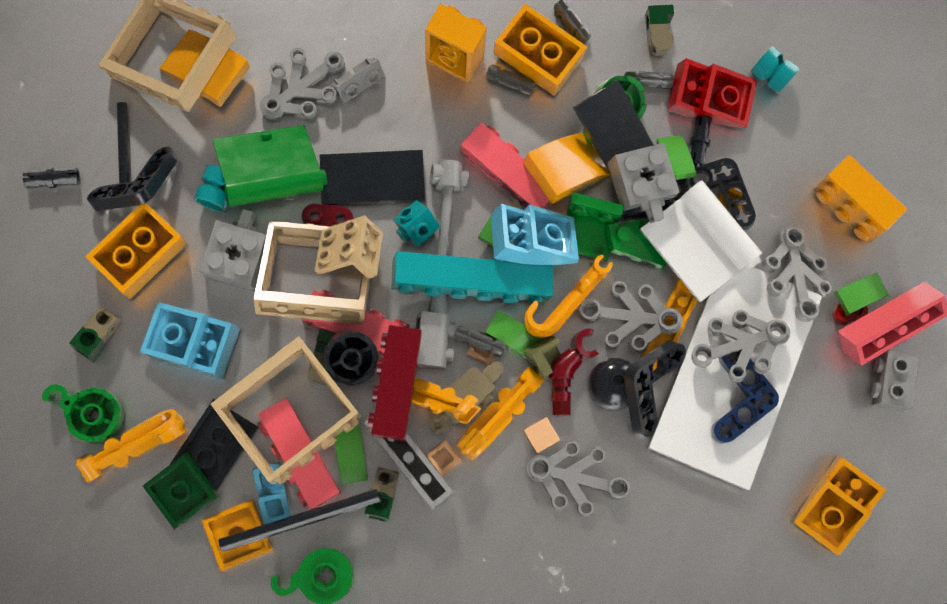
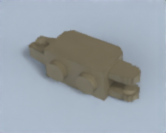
M493 361L482 372L478 368H469L449 388L455 390L456 397L464 399L466 395H472L478 399L475 406L481 404L485 407L495 397L492 394L496 389L493 384L503 375V365L500 362ZM445 410L442 413L434 414L427 425L439 436L453 425L457 427L461 422L454 417L453 413Z

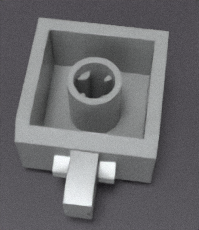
M661 143L615 155L607 164L619 203L624 205L623 210L626 211L640 207L641 211H646L650 224L664 219L662 206L665 205L664 200L672 199L680 193L665 144Z
M243 209L239 221H233L232 225L215 221L199 269L204 277L255 291L267 235L256 232L257 228L253 227L254 212ZM239 252L240 257L237 258L235 256L236 260H232L231 255Z

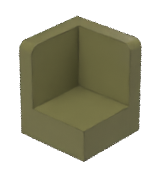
M557 337L543 338L523 351L532 369L542 377H546L553 372L550 365L555 358L561 355L557 348V345L560 344Z

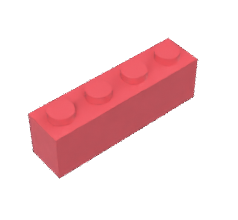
M481 122L461 143L460 153L513 199L518 200L525 209L528 205L546 209L551 202L523 164L525 159L518 154V149L510 142L505 143L500 139L499 133L493 127H486Z
M925 282L921 283L837 331L842 351L862 366L947 317L945 294Z
M313 290L312 293L313 296L336 298L335 294L327 290H321V293ZM373 309L370 312H365L364 324L301 319L303 324L332 334L345 330L360 331L370 337L377 347L378 354L382 356L385 353V348H381L383 331L388 332L389 325L407 328L410 326L408 323L395 319L394 322L384 319L385 315Z
M287 398L258 414L261 420L257 423L264 437L269 435L274 445L270 446L277 460L283 459L284 463H286L312 442ZM318 451L313 454L315 458L304 467L299 465L291 471L293 475L288 479L291 484L296 482L300 489L297 496L304 508L307 506L310 509L318 508L341 495L338 486Z

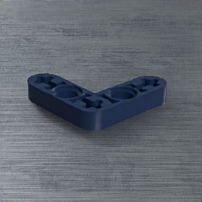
M741 351L736 352V354H737V356L735 357L736 362H737V360H738V358H739V355H740ZM728 355L719 357L720 364L729 374L731 367L736 364L735 361L728 362L726 359ZM751 359L746 366V370L754 373L755 382L752 385H747L743 381L736 383L747 398L712 425L711 435L718 443L725 444L736 439L773 410L779 402L777 391L763 374H759L754 370V362ZM733 371L735 376H742L740 371ZM760 393L771 396L768 400L770 405L765 403L756 408L753 404L762 399ZM745 407L751 411L752 418L749 422H742L739 419L738 411L740 408ZM731 422L737 425L727 432L729 437L726 435L721 437L719 435L721 431L719 425L725 427Z

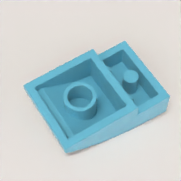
M500 204L491 214L494 259L531 265H563L579 261L574 217L533 205H528L525 210Z
M158 302L140 352L182 367L223 378L241 328L233 323L214 319L202 313Z

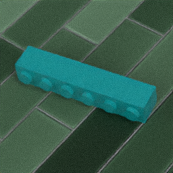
M396 251L392 261L391 290H398L400 294H413L414 291L425 292V295L430 297L450 294L455 299L474 296L480 301H491L493 298L503 299L505 303H517L521 300L529 301V304H532L536 300L539 303L538 305H543L553 296V265H531L499 260Z

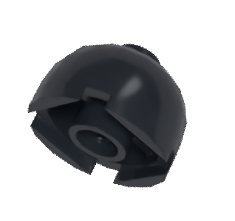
M356 330L341 331L331 337L325 346L323 356L326 371L336 382L349 386L362 384L371 378L379 359L377 347L370 337Z
M608 358L599 362L592 369L587 380L588 392L591 399L607 411H620L628 407L624 374L631 363L621 358Z

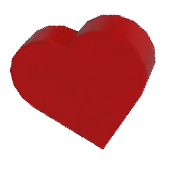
M838 301L832 313L833 319L840 325H846L852 321L855 322L868 314V307L865 306L846 316Z

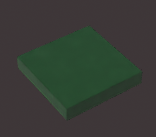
M188 452L184 453L143 485L145 491L174 530L219 497L217 491Z

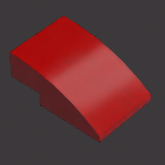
M685 58L677 64L667 110L693 119L700 115L702 120V115H706L712 118V123L746 128L748 127L758 80L714 63L706 66Z

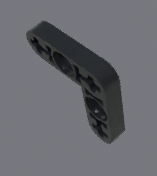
M163 147L154 152L134 181L98 187L88 195L87 201L95 211L145 204L154 197L177 163L178 158L171 147Z
M722 158L695 167L696 175L703 173L708 176L709 181L706 185L710 190L719 187L727 211L743 230L750 229L754 225L756 214L736 162L730 158ZM722 166H726L727 169L732 168L729 176H726L725 173H720ZM712 169H714V174H717L716 181H713ZM694 177L690 178V186L693 187L696 183ZM686 178L676 180L679 186L686 184ZM688 184L682 186L681 192L673 197L672 200H679L689 190ZM731 188H738L742 192V197L738 200H731L727 196V192ZM740 205H742L743 213L750 215L747 223H744L742 219L737 220L740 214L738 209Z
M667 341L632 363L626 369L624 383L631 425L635 433L648 437L655 432L658 418L652 384L683 363L686 356V349L683 344ZM658 360L657 367L653 371L654 363ZM643 395V401H642L641 405L639 406V400H640L641 396Z

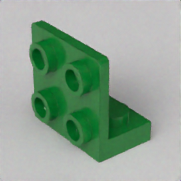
M573 192L566 215L574 217L578 255L594 259L603 255L602 261H608L610 249L604 227L608 224L618 223L622 216L624 205Z

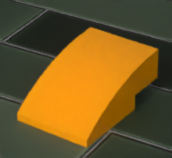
M189 29L160 66L159 70L182 85L210 38ZM228 49L199 96H204L221 107L250 69L248 60L233 50Z
M583 133L569 135L527 153L523 162L551 204L568 195L571 197L573 192L579 193L610 176L600 155L592 144L586 140Z
M838 455L817 483L793 522L839 556L872 513L870 511L887 490L841 455Z

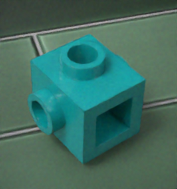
M417 200L409 207L404 208L393 219L399 228L396 230L399 237L405 243L410 241L417 247L421 243L426 242L441 227L429 208Z

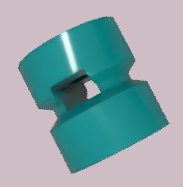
M772 46L759 59L751 72L760 80L766 79L767 86L778 94L800 68L790 60L784 61L783 54Z
M207 165L201 178L204 184L198 186L194 201L209 209L226 212L228 204L221 169L219 166Z

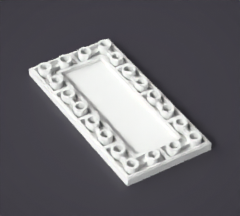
M747 267L743 268L707 297L686 350L685 359L680 365L658 425L648 446L650 450L747 491L750 490L813 322V320L803 322L796 318L795 307L798 301L793 283L787 282L784 292L779 296H771L767 292V285L773 279H777V277L754 267L751 270H748ZM807 290L808 298L815 301L819 306L822 296ZM737 310H744L750 316L767 323L775 319L786 322L790 328V337L785 344L776 346L770 360V370L763 374L779 395L777 406L733 441L725 444L716 442L711 435L712 425L747 397L737 384L729 378V374L720 364L719 358L713 359L712 363L705 368L694 365L691 360L694 347L699 344H707L713 348L735 340L723 334L719 336L711 335L708 332V324L713 318H720L724 323L749 334L759 333L760 331L747 325L743 328L733 325L732 318ZM742 316L736 317V319L740 322L745 321L744 317ZM718 324L712 325L715 330L721 329ZM772 331L773 335L781 336L778 331ZM766 342L755 346L750 357L754 363L759 356H762ZM736 352L728 354L726 357L728 362L733 360L736 363ZM703 355L697 356L700 361L707 360ZM764 362L758 363L761 368L767 367ZM746 370L743 382L747 385H752L755 382L754 373ZM760 393L762 399L753 404L756 408L765 403L770 405L768 400L771 396ZM740 408L738 417L742 422H749L752 418V413L748 408ZM734 422L725 427L719 425L721 428L719 435L721 437L724 435L729 437L727 432L737 425Z

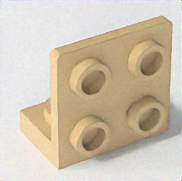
M365 215L323 229L314 271L320 275L353 264L368 279L376 277L383 232Z

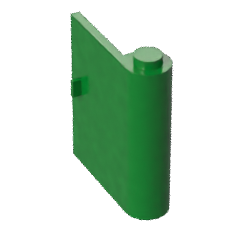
M305 125L212 139L223 176L225 196L229 207L323 191V186L327 185L325 170H320Z

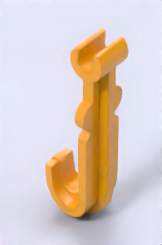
M598 256L591 268L542 324L535 323L532 318L539 304L535 300L527 309L524 317L525 328L529 334L539 338L553 336L596 285L607 277L613 263L610 262L606 268H601L599 264L604 256Z
M530 366L519 376V382L511 390L509 388L499 390L497 395L499 402H492L459 438L456 445L462 450L461 453L464 456L467 455L472 460L476 459L512 421V414L520 415L524 412L525 403L523 400L530 392L534 393L545 381Z
M415 377L411 403L425 408L430 406L432 413L435 414L442 413L445 410L451 412L463 424H468L481 410L480 407L475 406L478 401L476 397L466 395L462 399L456 397V392L453 388L441 390L439 385Z
M165 410L122 433L120 441L115 437L107 438L102 451L94 455L88 453L76 460L75 465L85 481L90 482L102 474L101 470L112 464L116 467H124L129 462L128 456L137 457L161 443L165 445L187 431L184 425L185 421L182 416L178 415L176 410Z

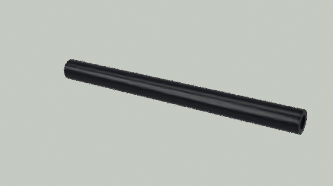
M374 489L220 538L219 546L221 551L225 552L380 503V494L378 489Z

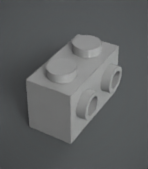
M888 350L876 358L874 364V371L877 372L876 381L872 384L870 396L873 398V406L902 412L913 409L920 357Z

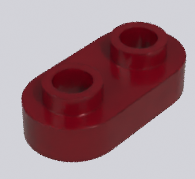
M316 203L307 205L301 215L303 224L328 227L340 224L336 221V217L339 215L345 217L343 222L354 219L352 212L346 207ZM314 212L319 214V217L315 220L310 218V215Z

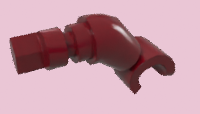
M588 328L576 333L571 339V349L568 348L551 363L550 367L553 372L549 374V379H552V387H555V392H551L553 415H571V392H568V387H571L574 373L582 364V359H589L599 354L596 349L589 352L582 346L583 337L592 336L594 329Z

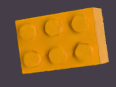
M440 3L425 28V60L470 83L484 59L487 27L476 18L470 19L462 15L457 8Z
M524 4L495 41L493 54L534 81L547 92L556 96L584 59L587 46L530 6Z
M850 154L813 189L817 198L822 203L828 204L835 211L838 219L847 222L854 229L856 236L861 240H866L868 243L887 231L907 210L900 201Z
M145 203L139 205L85 257L118 290L131 299L187 243L161 216Z

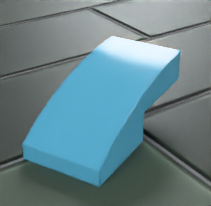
M280 462L270 464L274 471L281 466ZM258 467L253 468L252 471L264 524L291 516L285 483L280 485L278 482L275 485L271 484Z

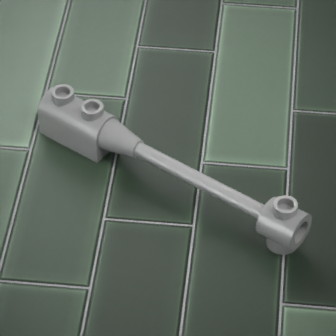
M440 160L437 164L433 163L430 170V184H436L435 188L443 191L437 255L448 256L453 192L461 191V186H467L469 171L463 170V163L456 160ZM441 294L437 297H431L428 312L421 311L416 317L415 329L422 330L417 368L443 370L446 369V364H452L454 349L448 348V338H454L456 323L450 322L447 294Z

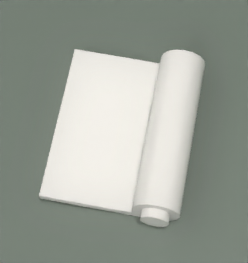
M703 180L690 188L679 200L664 210V219L651 224L648 222L640 229L699 303L743 268L747 267L748 270H751L762 261L759 258L762 254L760 249Z

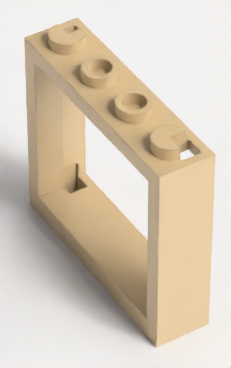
M140 0L98 66L110 78L189 112L237 35L230 27L231 23L225 21L220 15L214 17L200 7L194 9L182 0ZM160 12L213 33L179 89L126 67Z
M270 221L254 295L255 312L258 315L364 324L370 278L368 279L362 274L358 300L269 291L278 244L319 248L321 232L323 229L328 228V226Z
M299 336L211 403V406L267 481L274 485L277 482L279 485L286 482L293 475L291 471L299 465L304 467L315 458L314 453L321 448L326 450L337 441L335 438L342 431L347 433L359 424L358 419L362 417ZM304 355L348 414L274 471L231 414L230 410L300 356Z

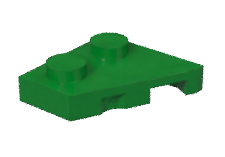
M649 219L608 224L604 227L611 253L628 256L631 260L637 262L645 261L654 264V267L657 269L666 266L665 260L640 231L649 222Z

